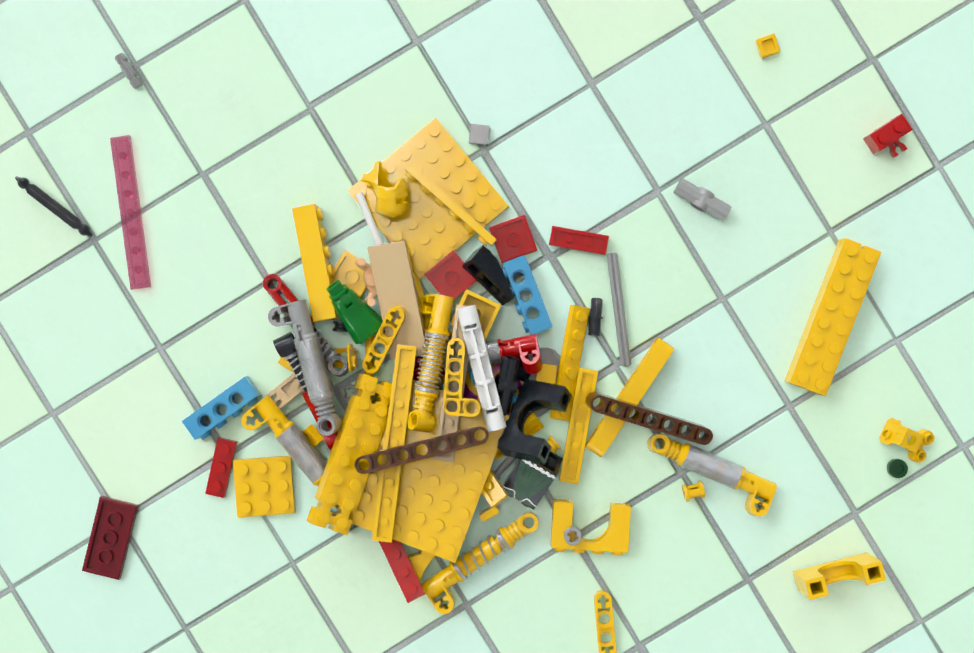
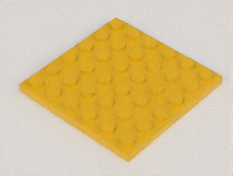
M436 118L381 162L382 168H386L388 171L386 179L389 182L397 183L398 178H404L407 182L409 196L406 199L408 201V208L402 215L391 218L375 211L377 204L374 189L367 188L368 182H362V179L348 190L357 203L356 194L363 192L376 226L390 243L406 240L412 270L420 279L425 277L424 274L450 252L456 251L477 233L474 231L470 233L463 227L465 223L460 218L455 220L448 213L450 210L445 205L442 208L434 201L435 196L431 193L427 195L419 188L421 184L418 181L412 182L405 176L406 171L404 167L408 162L483 228L509 207Z

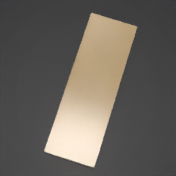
M406 240L367 247L382 320H384L390 308L395 305L405 308L407 314L389 350L390 359L395 360L397 344L416 346V356L424 355L422 350H425L423 346L426 345L423 343L426 342L424 339L425 330ZM398 310L393 312L395 314L394 319L391 321L393 323L398 317H401ZM389 326L384 327L385 335L392 336L393 329Z

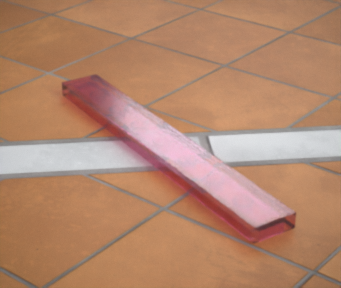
M131 136L110 138L130 290L151 287Z

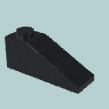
M482 245L470 255L462 267L503 306L513 300L514 295L497 258L489 249Z

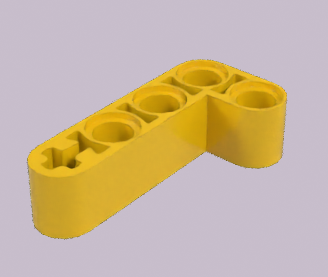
M453 338L447 345L443 410L451 416L475 417L480 413V402L473 398H462L466 346L461 339ZM456 341L462 346V349L458 350V356L462 355V359H450V354L454 355L455 350L451 349V345H455ZM453 361H458L461 365L460 370L456 373L450 370V364ZM451 381L458 382L459 390L457 392L449 390L448 385ZM449 401H455L458 404V409L455 412L447 409ZM468 403H476L478 410L475 413H469L466 408Z

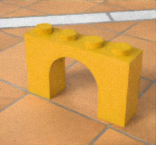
M553 499L550 546L554 548V551L565 552L566 549H573V552L585 553V550H591L594 554H604V551L612 552V555L628 553L631 506L629 504L610 503L609 523L606 531L598 538H581L577 545H569L564 539V531L572 526L573 501ZM574 531L568 533L571 541L577 539L578 536H576Z
M867 552L793 571L797 590L809 600L828 596L826 585L834 582L860 580L866 585L886 580L882 561Z

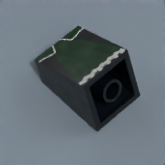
M550 451L545 465L518 459L504 481L503 488L509 497L517 499L524 506L534 510L557 477L563 458Z

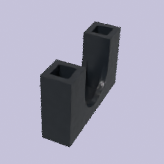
M530 379L524 380L523 385L519 389L516 402L512 406L509 419L506 421L503 434L498 440L497 448L505 456L545 465L552 447L544 438L524 434V424L527 418L539 409L547 408L566 412L572 397L566 386Z

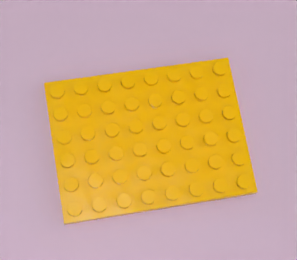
M415 380L412 381L408 417L413 410H416L414 408V405L417 406L415 400L418 401L414 389L415 385L421 384L416 383ZM436 389L439 391L435 402L432 401L434 406H431L433 411H430V413L433 414L435 419L432 431L426 433L410 430L407 423L405 444L438 435L444 391ZM470 402L467 404L466 408L469 413H475L478 410L476 403ZM482 408L475 417L460 416L458 431L476 426L486 428ZM509 415L504 416L505 423L509 419ZM386 427L377 451L384 450ZM505 428L488 432V440L481 445L455 451L454 462L434 460L433 456L402 464L392 539L456 563L495 458L498 440ZM481 429L476 430L474 433L475 439L478 441L483 440L485 432ZM459 434L456 444L464 445L466 437ZM420 444L417 446L416 451L419 455H425L428 452V448L426 445ZM405 449L402 460L408 458V452ZM383 454L378 457L380 464H382ZM381 470L369 473L356 513L351 512L349 515V519L353 520L352 524L372 532Z

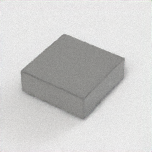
M471 124L469 144L488 146L490 126Z

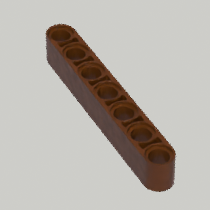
M591 392L586 396V405L597 413L701 445H707L713 439L712 431L701 424L598 392ZM596 398H600L599 404L593 406V401ZM617 403V409L611 412L612 405ZM635 409V414L629 417V412ZM652 414V420L647 422V417ZM669 420V426L664 428V423ZM687 425L686 431L682 433V428ZM704 431V435L699 438L700 432Z
M476 426L365 454L356 459L355 469L358 473L367 474L481 445L488 440L489 433L486 428ZM478 429L485 432V438L481 441L476 440L474 437V433ZM462 434L466 437L464 445H457L455 443L457 435ZM439 439L447 442V447L444 450L436 448L435 444ZM418 445H426L428 452L425 455H419L416 451ZM400 449H405L408 452V458L405 460L399 459L397 452ZM386 454L389 458L388 464H380L378 462L379 455ZM361 459L369 461L368 469L363 470L359 467Z

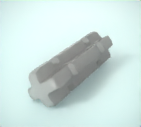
M119 53L116 55L115 60L120 65L126 78L129 79L132 87L135 89L141 87L143 82L137 77L138 74L130 62H128L125 54Z

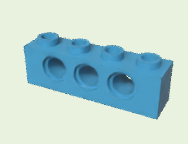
M525 255L503 263L504 268L501 269L505 278L509 279L510 289L517 299L518 303L515 304L517 312L524 317L525 321L522 322L525 332H529L532 335L553 327ZM516 273L524 275V281L520 284L516 283L513 279ZM525 290L531 293V299L527 302L523 301L520 297L521 292ZM531 308L538 311V317L534 320L530 319L527 315L528 310Z
M249 376L243 377L185 418L182 423L194 440L199 438L204 440L212 434V429L215 427L219 429L227 424L226 419L230 416L235 418L243 412L242 408L247 404L251 407L258 402L257 397L262 394ZM236 393L241 394L243 397V401L240 404L234 399ZM221 404L227 407L225 415L219 411ZM205 415L211 418L209 426L203 421Z

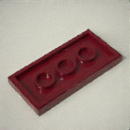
M100 496L82 571L117 580L121 579L139 507L138 504Z

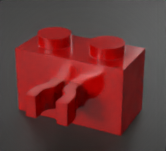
M900 114L864 137L863 140L872 154L880 152L888 146L890 154L894 158L898 156L896 147H899L902 152L907 150V147L899 141V138L913 129L903 114Z

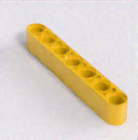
M658 337L616 398L638 405L672 354L674 347ZM617 403L612 405L611 412L617 409ZM632 409V410L629 412V417H630V415L632 414V412L634 411V409ZM604 415L586 442L585 447L599 457H602L626 421Z

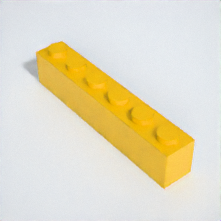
M316 204L292 208L313 322L320 323L340 319L329 298L330 294L326 290L333 283L334 268L329 262L331 251L329 246H326L325 238H327V231L322 225V220L324 219L323 211Z

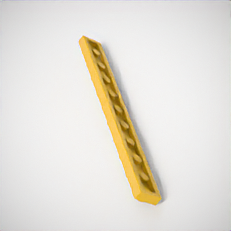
M397 344L384 450L405 444L416 346ZM400 449L397 452V456L401 460L403 459L404 449ZM383 454L382 465H386L389 462V458L386 454ZM402 465L381 470L372 536L373 541L392 543Z

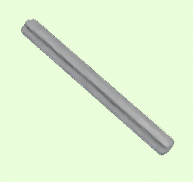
M609 253L607 254L620 365L629 366L631 365L618 254Z

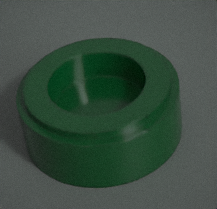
M892 459L888 462L887 472L890 476L902 478L907 474L908 466L903 460Z

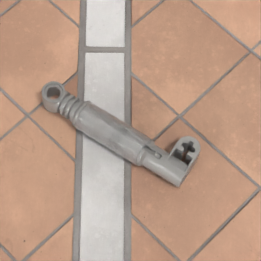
M306 299L272 308L268 313V320L273 326L278 327L292 324L295 334L294 344L299 363H301L305 386H307L310 402L317 406L315 411H318L316 415H319L317 418L318 432L324 436L338 432L342 427V420L337 413H334L336 409L332 408L334 406V403L331 404L334 392L329 373H327L328 369L324 361L325 359H323L319 337L313 329ZM289 312V316L280 318L281 314ZM327 420L331 422L332 429L327 426Z

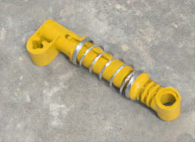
M525 512L516 519L517 522H512L513 525L508 524L509 527L505 526L496 529V538L488 535L484 542L479 541L478 546L475 548L470 547V551L467 553L463 552L461 557L456 560V563L450 561L447 567L422 583L427 597L439 613L448 614L455 606L456 599L449 589L459 581L464 582L468 579V575L472 576V572L477 569L480 571L481 566L486 563L489 565L488 562L494 557L497 559V555L502 552L506 553L504 548L512 549L517 542L516 540H521L520 537L524 538V534L528 535L537 529L539 518L534 512ZM525 518H533L535 524L532 527L526 526L524 524ZM445 591L446 595H444L443 599L442 597L438 600L435 599V597ZM443 600H444V601H447V600H448V601H449L448 606H447L446 604H445V605H442V604H441L442 601H443Z

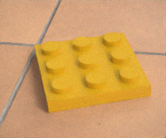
M291 456L233 460L237 518L296 512Z

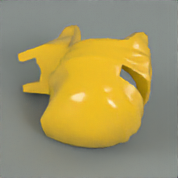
M377 161L373 171L370 174H363L362 182H368L366 187L374 189L377 204L375 211L391 218L402 215L408 208V201L406 199L409 196L407 182L404 178H398L397 183L389 182L386 179L388 171L386 168H382L381 161Z

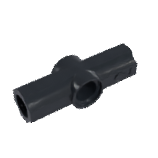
M512 355L502 357L499 376L495 378L504 416L509 415L512 397L516 394L518 388L517 373L520 359Z

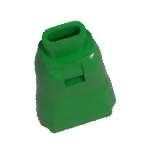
M336 280L327 287L326 290L330 294L329 298L332 301V305L355 344H362L379 330L383 322L382 317L368 306L352 289L348 288L345 284L342 285L339 280Z

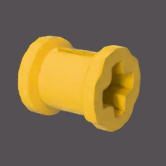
M701 481L688 486L682 485L686 502L700 496L705 498V491Z

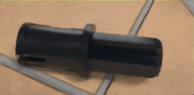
M601 298L591 299L590 316H588L590 318L588 335L600 336L601 319H603L601 317L603 301Z

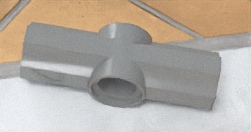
M683 178L680 179L673 191L674 194L690 202V205L697 210L707 212L721 221H724L732 207L714 197L715 195L711 191L703 187H697Z

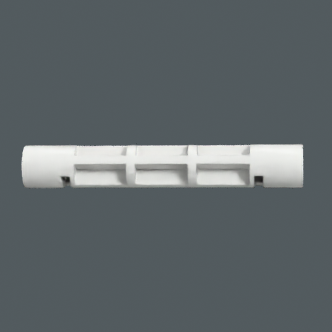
M476 305L459 308L457 313L487 431L503 429L506 427Z

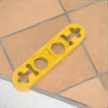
M395 305L387 312L362 363L363 369L367 373L377 372L384 362L407 315L405 308ZM398 310L401 317H398L393 323L391 322L395 317L393 312ZM384 327H391L393 335H385ZM377 343H382L385 346L383 353L376 350L375 346ZM374 356L378 357L374 362L375 366L373 368H370L369 362L374 358Z
M599 590L594 595L598 652L606 653L605 647H609V653H617L612 599L607 591ZM601 595H604L605 598H608V600H605L604 603L605 608L609 607V610L602 609L601 602L597 601L601 598ZM601 614H608L610 620L607 623H601L599 621ZM603 633L611 634V640L609 642H603L601 640V635Z

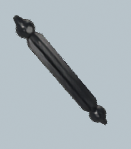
M15 177L21 189H26L31 197L70 227L78 229L79 233L83 236H93L88 225L82 224L78 217L34 184H30L27 178Z

